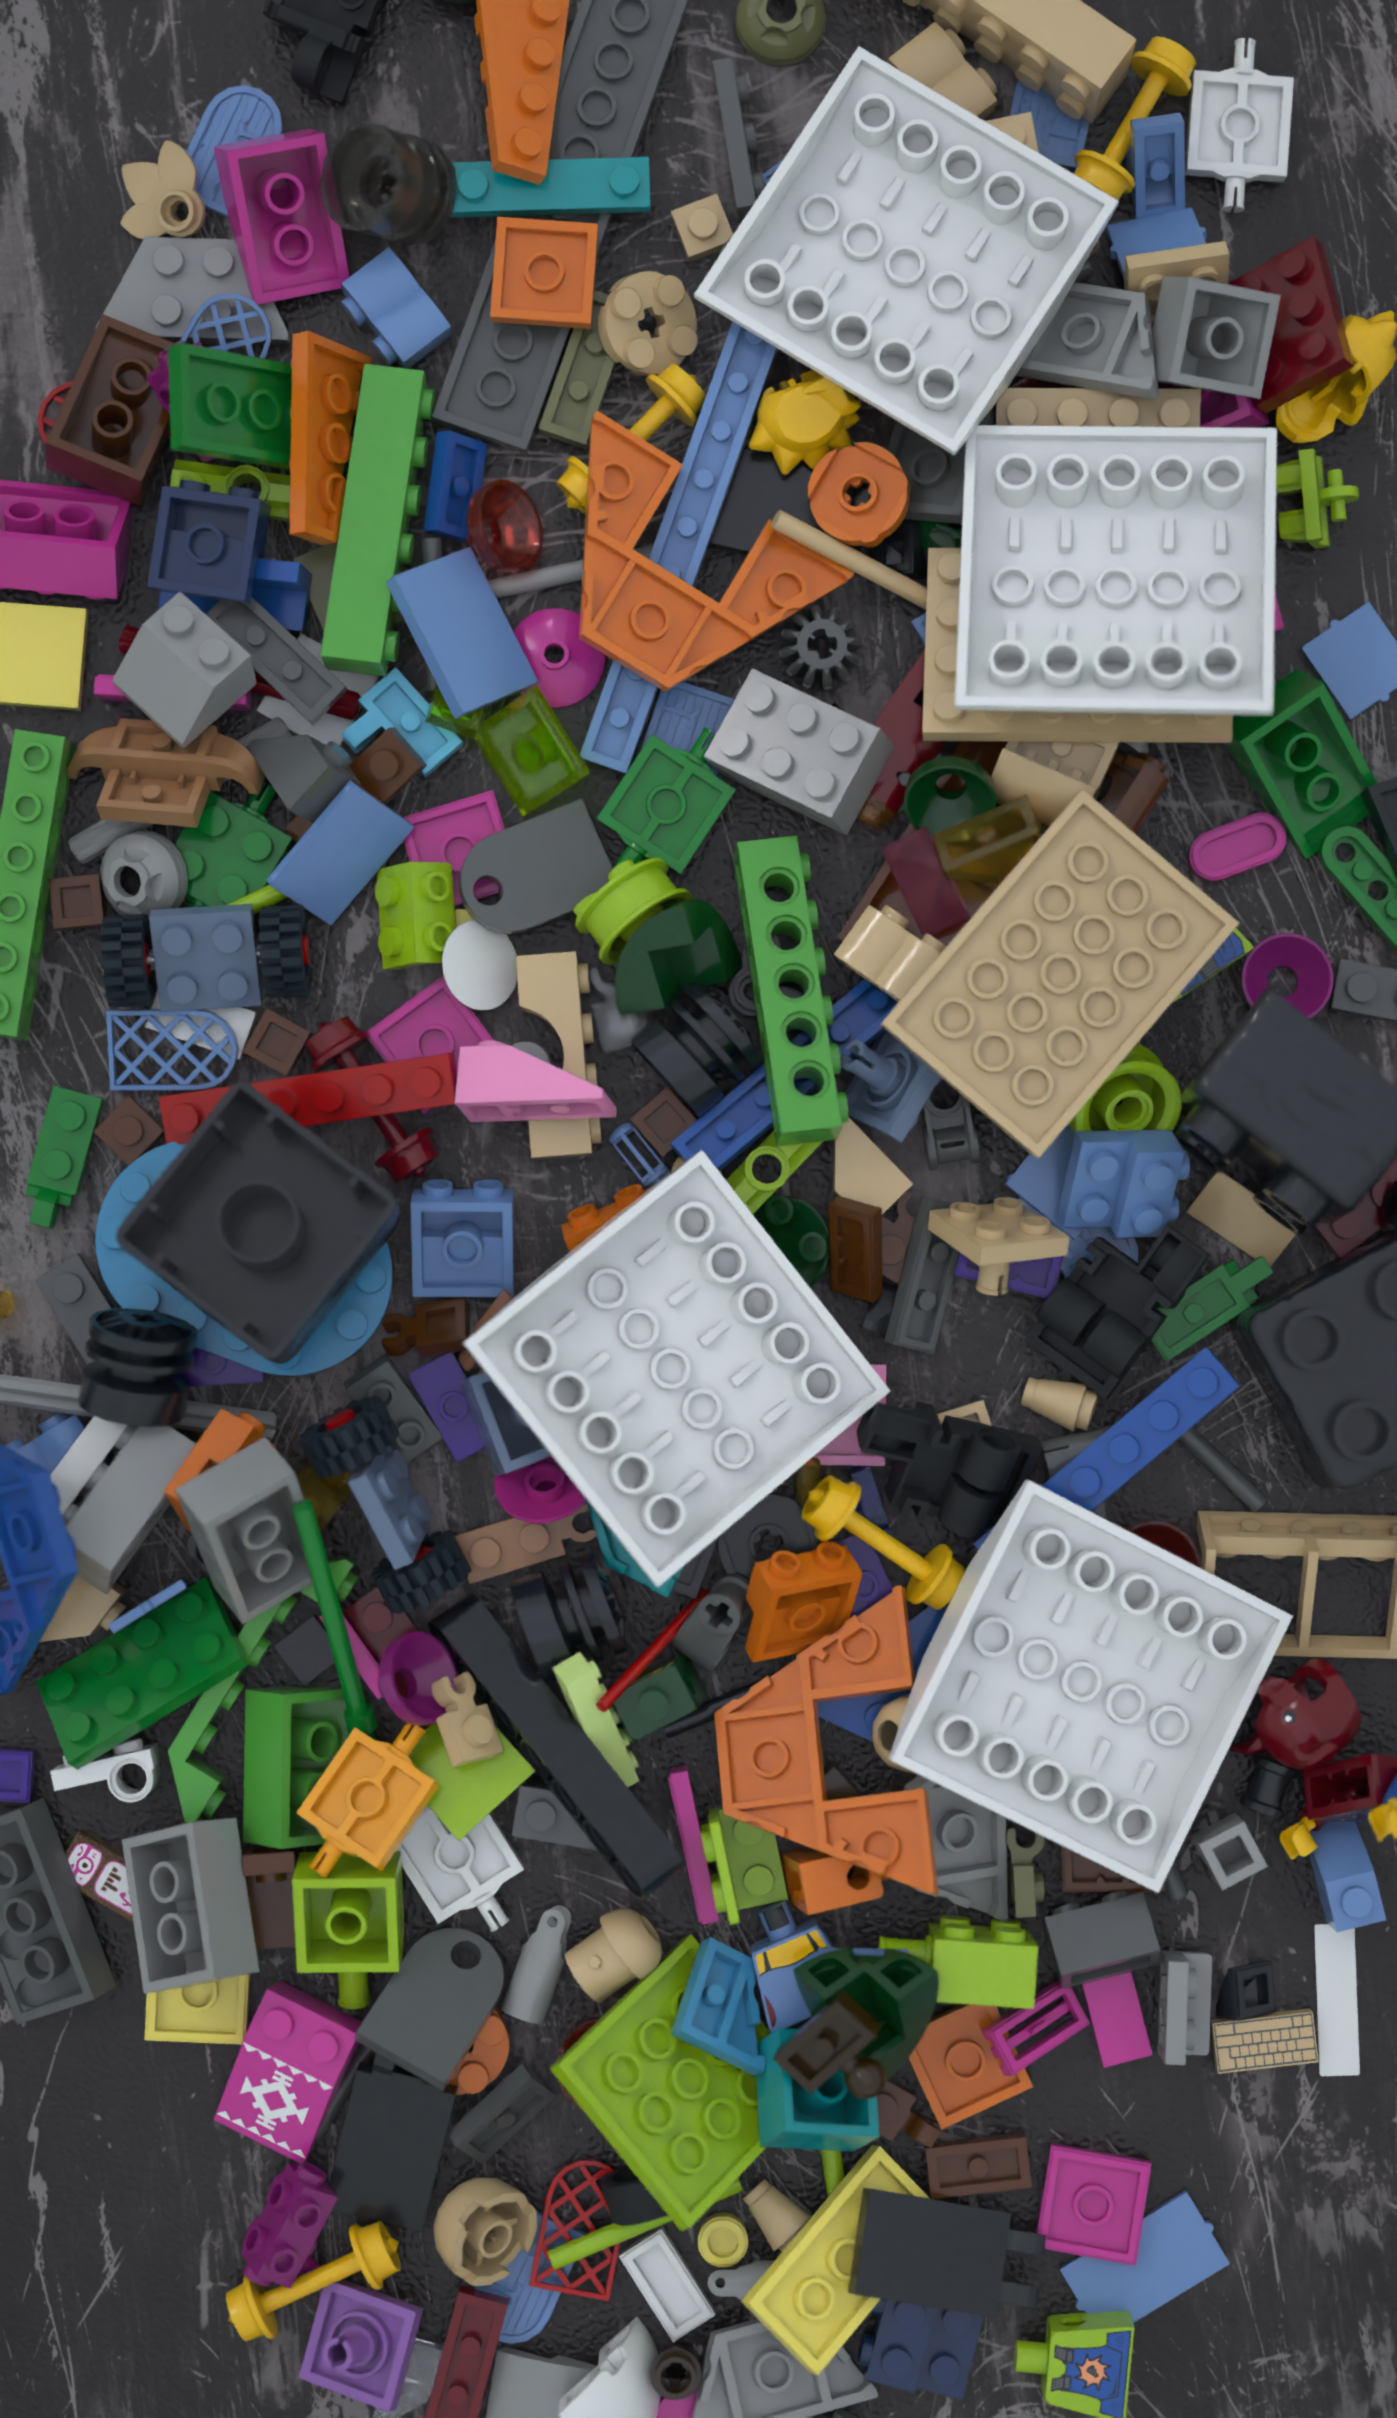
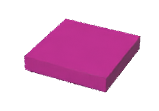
M493 790L404 816L414 826V829L404 839L409 860L412 862H442L451 864L455 908L463 906L459 894L458 878L464 859L479 841L505 829ZM489 879L478 880L473 887V893L477 901L500 894L496 883Z
M444 975L368 1030L371 1036L369 1041L385 1062L453 1052L456 1073H458L460 1047L478 1046L479 1042L493 1040L470 1007L461 1003L452 994ZM435 1107L424 1108L420 1110L424 1115H426Z
M1050 2142L1036 2234L1046 2235L1044 2249L1136 2266L1151 2172V2161Z

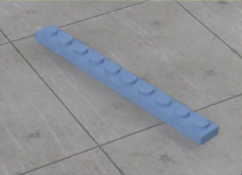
M733 321L685 454L683 466L679 471L649 560L693 587L699 575L778 348ZM613 660L579 757L626 774L633 762L658 687Z

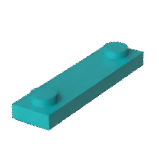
M649 157L548 160L546 177L540 185L492 171L491 161L448 162L450 218L651 212Z

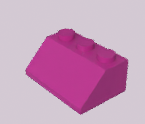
M0 480V589L31 590L46 595L55 593L81 595L96 600L105 598L118 599L127 572L134 503L99 489Z

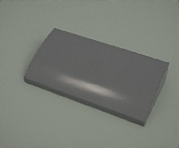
M44 1797L0 1813V1982L17 2025L93 2001L117 1987Z

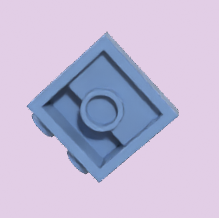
M1171 1130L1076 1131L1057 1212L1058 1220L1063 1228L1111 1227L1117 1238L1159 1237L1167 1226V1222H1175L1178 1218L1179 1201L1175 1189L1178 1180H1185L1188 1177L1190 1170L1188 1153L1186 1150H1183Z
M445 1179L427 1180L423 1182L422 1188H414L410 1202L413 1297H498L503 1289L514 1296V1189H503V1183L493 1179L476 1181L473 1183V1189H453V1183Z

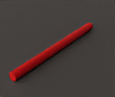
M702 1588L698 1592L696 1599L693 1598L601 1697L596 1703L600 1711L606 1712L671 1642L692 1611L709 1593L707 1589Z

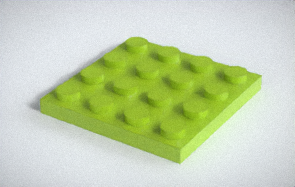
M692 1934L682 1938L660 1960L658 1966L644 1980L640 1979L550 2068L681 2231L691 2228L766 2148L760 2147L756 2075L753 2076L671 2035L700 1946ZM762 2021L761 2024L755 2026L757 2043L771 2034Z

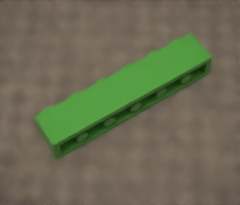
M364 364L320 654L328 670L387 677L389 661L396 662L398 658L400 632L394 631L396 613L401 612L386 581L394 575L402 573L403 564L411 565L413 559L414 534H408L410 516H418L420 511L421 486L415 485L417 468L426 467L429 441L427 437H422L425 419L432 420L436 401L435 389H429L423 370Z

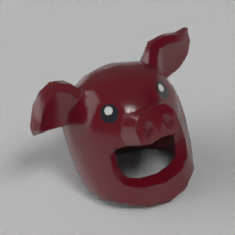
M1321 1658L1311 1659L1300 1666L1287 1681L1283 1678L1268 1676L1260 1683L1257 1691L1263 1705L1254 1723L1257 1734L1242 1742L1234 1743L1231 1751L1244 1755H1254L1267 1751L1284 1766L1310 1770L1332 1760L1356 1736L1360 1730L1361 1714L1351 1691L1334 1667ZM1309 1677L1319 1681L1325 1688L1323 1694L1311 1701L1306 1688V1679Z

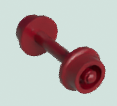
M345 1016L332 1024L321 1022L319 1032L305 1043L314 1060L311 1066L314 1073L320 1072L337 1063L340 1069L362 1066L353 1052L371 1038L369 1032L360 1031L349 1016ZM393 1113L371 1116L392 1147V1149L374 1162L377 1169H385L396 1184L412 1175L424 1178L425 1166L439 1157V1153L431 1140V1135L433 1134L431 1127H427L408 1137Z

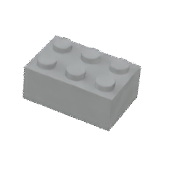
M752 668L703 757L720 775L847 836L895 746L879 727Z
M128 1425L115 1444L118 1450L112 1459L111 1465L108 1466L102 1462L97 1467L85 1486L88 1492L83 1499V1504L80 1508L75 1504H71L62 1516L66 1530L72 1536L76 1546L75 1559L79 1569L78 1577L107 1595L170 1506V1502L163 1491L196 1443L170 1426L145 1427Z
M266 1437L240 1450L233 1456L175 1489L212 1584L242 1624H245L312 1583L292 1511V1506L304 1500L294 1471Z
M236 1818L190 1822L122 1840L144 1994L187 1988L259 1972Z

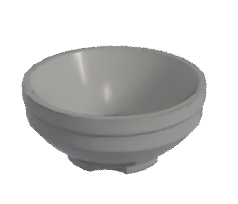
M141 830L131 832L115 840L103 856L100 867L102 890L107 901L120 915L146 914L147 920H149L151 910L179 908L188 888L186 864L180 851L165 836L154 831ZM125 866L133 868L139 874L141 886L136 895L128 894L121 886L120 875Z

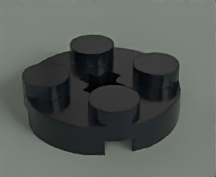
M769 1493L719 1536L718 1549L722 1565L727 1574H739L750 1581L754 1563L770 1559L765 1551L756 1552L754 1549V1543L761 1540L760 1532L769 1529L772 1536H782L784 1543L776 1547V1552L785 1550L794 1554H800L817 1549L819 1540L815 1537V1529L802 1519L803 1507L790 1497Z

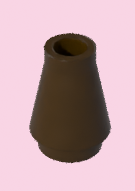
M671 2342L663 2348L662 2352L652 2363L650 2370L651 2383L654 2389L667 2399L681 2400L687 2398L696 2391L700 2384L701 2368L699 2362L685 2344ZM677 2362L681 2363L682 2365L679 2367H673L671 2366V2363Z

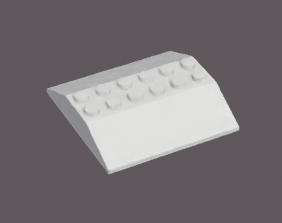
M858 46L694 293V298L955 456L1006 391L1057 313L1117 208L1119 201Z
M978 425L966 440L955 710L1272 715L1277 428Z
M703 1150L699 1151L613 1216L535 1279L463 1342V1345L655 1587L663 1584L891 1392Z
M1026 1479L968 1565L922 1658L888 1759L1159 1893L1293 1616Z

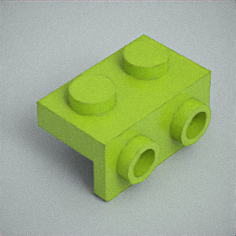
M410 861L379 869L376 872L375 896L379 904L380 933L378 946L382 953V968L385 970H400L424 964H442L444 946L450 934L456 929L451 864Z

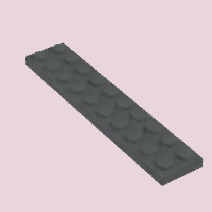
M581 0L562 54L548 160L634 157L690 0ZM614 213L504 217L598 224L597 261ZM494 242L433 411L432 420L438 424L527 455L572 328L491 322Z

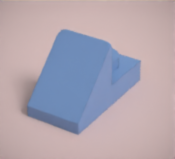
M1181 113L1130 120L1131 147L1125 156L1127 171L1132 175L1136 183L1131 192L1135 219L1185 209V131Z

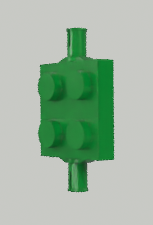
M704 727L689 752L672 748L651 734L596 818L597 821L617 833L625 845H627L610 871L623 861L629 859L637 864L644 857L646 859L661 857L667 862L670 869L679 875L683 873L736 792L735 788L714 775L706 764L707 760L703 757L716 733H714L705 749H702L712 734L710 729Z
M263 781L259 794H252L246 806L240 803L228 802L210 792L197 828L184 827L174 845L180 851L186 864L188 888L185 897L190 901L188 907L227 905L269 885L266 879L286 857L295 843L291 836L273 827L263 816L277 793L273 786Z

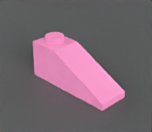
M493 1040L479 1042L478 1046L460 1047L455 1104L470 1122L616 1117L617 1108L603 1088L517 1048Z

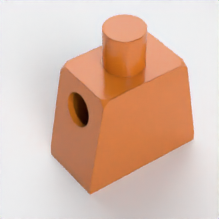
M809 1847L780 1852L788 1901L807 1915L883 1897L882 1881L890 1879L856 1865L853 1874L847 1878L848 1870L854 1864Z

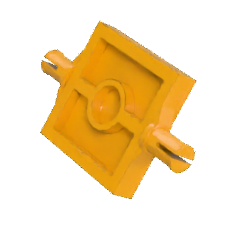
M406 1723L392 1745L386 1742L375 1741L356 1727L352 1730L296 1812V1814L314 1825L322 1838L326 1840L308 1867L324 1878H327V1875L344 1852L347 1855L360 1857L379 1871H383L440 1786L435 1780L418 1770L412 1759L409 1758L421 1737L426 1733L424 1729L418 1725Z

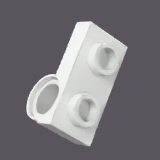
M142 1738L125 1740L112 1748L113 1753L101 1755L78 1770L69 1765L63 1755L64 1764H60L50 1771L54 1791L107 1780L111 1793L117 1799L124 1802H137L146 1797L159 1783L161 1777L160 1763L162 1761L158 1743L143 1746ZM133 1763L143 1768L146 1774V1784L143 1788H132L125 1783L122 1771L126 1764Z

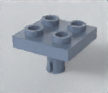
M887 1031L876 1038L871 1048L867 1047L861 1040H854L845 1049L857 1056L859 1060H853L843 1053L840 1056L841 1067L855 1075L845 1091L849 1118L902 1143L909 1130L917 1123L921 1109L934 1087L940 1083L942 1078Z

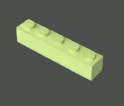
M581 1652L552 1667L577 1724L627 1787L639 1782L640 1780L635 1771V1768L639 1767L631 1750L627 1751L626 1746L630 1745L627 1736L621 1728H617L620 1719L616 1711L611 1706L606 1712H602L596 1706V1703L607 1692V1689L603 1683L599 1684L598 1679L602 1676L594 1661L587 1662Z

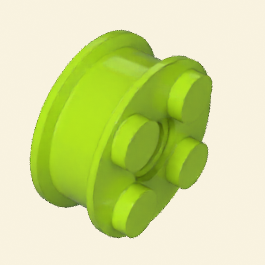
M654 857L637 864L631 859L623 861L609 873L607 877L608 883L596 893L582 899L573 910L577 916L575 926L580 933L592 935L601 947L599 958L604 964L618 963L620 955L632 934L653 915L669 906L692 899V895L687 889H677L666 875L668 864L663 858Z
M1137 1043L1068 1125L1075 1133L1076 1131L1123 1130L1173 1131L1181 1112L1180 1088L1171 1073L1163 1067L1159 1058L1150 1049ZM1120 1100H1122V1104L1116 1106V1104H1117Z

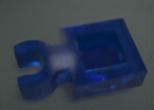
M856 1466L847 1469L850 1480L858 1483L862 1489L855 1511H861L863 1517L892 1536L870 1467Z

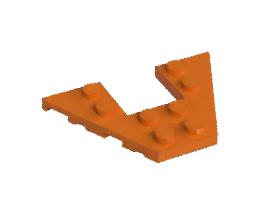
M596 410L591 419L579 625L580 640L662 691L667 692L847 583L853 577L854 572L772 529V520L770 519L764 525L719 603L633 549L683 464Z
M902 1585L892 1588L893 1592L860 1615H854L844 1622L843 1627L831 1635H825L796 1655L797 1659L771 1677L766 1676L750 1687L749 1692L741 1698L733 1699L714 1712L723 1814L932 1895H939L927 1790L922 1788L827 1801L817 1702L912 1690L915 1672L906 1591Z

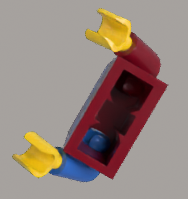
M1369 1754L1324 1764L1310 1770L1303 1769L1306 1805L1299 1813L1298 1818L1300 1822L1286 1828L1279 1835L1280 1842L1291 1860L1295 1859L1298 1855L1301 1857L1307 1856L1317 1849L1318 1846L1309 1831H1319L1326 1821H1369L1379 1842L1391 1833L1397 1839V1757Z

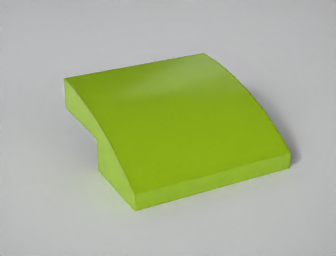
M436 1722L425 1730L426 1733L421 1737L409 1758L412 1759L418 1770L440 1784L427 1805L460 1841L530 1777L535 1770L496 1726L495 1728L504 1752L491 1759L452 1768Z

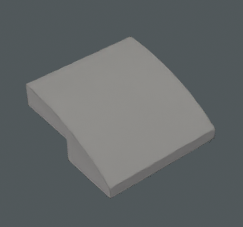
M504 2346L496 2350L486 2418H560L558 2416L560 2399L590 2373L596 2365L561 2355L548 2359Z

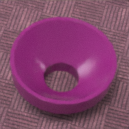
M1280 933L1259 942L1247 955L1241 970V989L1248 1006L1251 1008L1262 992L1269 988L1268 976L1274 968L1284 967L1291 970L1295 975L1296 987L1291 995L1282 998L1310 1019L1316 1016L1326 1005L1333 988V970L1325 951L1316 942L1306 936L1295 933Z
M415 1631L395 1639L384 1650L379 1666L378 1689L381 1697L385 1699L390 1709L403 1721L412 1725H430L436 1723V1719L446 1713L445 1708L439 1705L433 1696L432 1683L448 1676L452 1689L457 1693L453 1679L458 1676L449 1651L441 1641L426 1632ZM397 1671L407 1681L408 1694L406 1698H403L397 1692L394 1682V1676Z

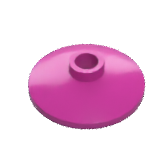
M561 608L544 609L529 615L514 629L513 632L539 681L531 688L519 692L528 701L546 708H565L587 698L599 684L604 672L605 654L579 639L580 614ZM550 647H559L564 651V657L560 662L550 663L546 660L545 653Z
M552 1456L509 1473L495 1476L494 1488L499 1504L509 1515L521 1521L548 1523L561 1520L575 1513L587 1502L586 1498Z

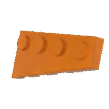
M476 0L477 13L474 16L476 36H480L483 60L480 63L482 83L486 84L488 106L485 109L492 171L540 185L547 174L570 0Z
M310 331L292 334L289 534L319 545L337 543L347 482L343 472L345 463L350 460L353 437L350 435L354 416L357 415L360 395L359 387L364 364H371L372 357Z

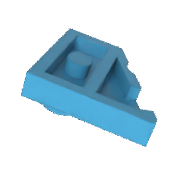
M712 1937L701 1941L671 2035L754 2076L764 2072L766 2064L765 2056L758 2055L755 2026L761 2024L759 2004L754 1996L756 1979L753 1958Z

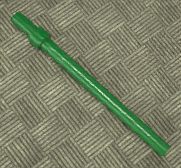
M302 1500L292 1506V1511L347 1709L344 1711V1718L350 1734L356 1727L377 1741L375 1730L378 1727V1722L373 1705L368 1703L365 1698L313 1504L309 1500Z

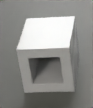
M1235 1812L1190 1836L1213 1881L1222 1890L1268 1867L1245 1822Z

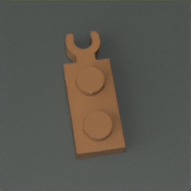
M587 1503L570 1516L554 1522L530 1523L511 1517L456 1534L455 1538L471 1568V1573L467 1574L469 1584L566 1555L563 1543L565 1539L571 1538L576 1542H587L597 1536L595 1529L581 1532L573 1524V1519L577 1514L589 1511Z

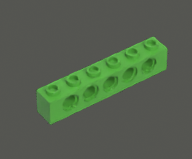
M19 729L14 731L0 817V1037L28 1041L51 901L49 879L55 877L70 779L67 777V767L74 755L75 745L64 736Z
M797 836L737 842L733 864L776 1147L837 1140L842 1123L848 1122V1104L845 1092L837 1093L834 1074H840L841 1060L837 1043L829 1044L827 1026L833 1025V1008L830 995L822 996L819 978L825 977L826 965L823 948H814L812 930L818 929V913L815 900H807L804 882H810L811 879L808 853L799 852ZM769 887H780L788 893L789 899L783 902L773 901L767 897L764 890ZM778 934L789 935L795 940L797 946L791 950L780 949L773 943L772 937ZM784 982H795L802 987L804 995L799 998H789L781 992L779 985ZM791 1030H802L810 1036L812 1043L806 1047L795 1046L788 1040L786 1033ZM800 1078H809L818 1085L820 1092L813 1096L803 1095L796 1090L794 1081Z

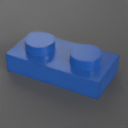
M450 430L436 433L423 531L459 543L474 542L487 443Z

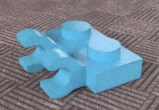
M396 667L387 674V677L382 678L358 699L360 706L366 713L342 733L343 741L357 755L382 730L385 732L388 728L395 727L427 764L420 772L425 778L463 746V741Z

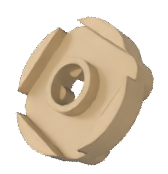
M644 271L625 276L613 284L609 290L612 292L607 297L606 304L601 306L599 311L598 331L606 353L615 363L621 362L626 368L633 370L630 372L636 375L660 374L671 363L677 366L680 365L686 356L694 352L698 343L696 313L691 298L678 277L673 275L666 276L654 271ZM644 310H648L650 315L656 319L657 327L652 337L649 331H641L638 321L645 318Z

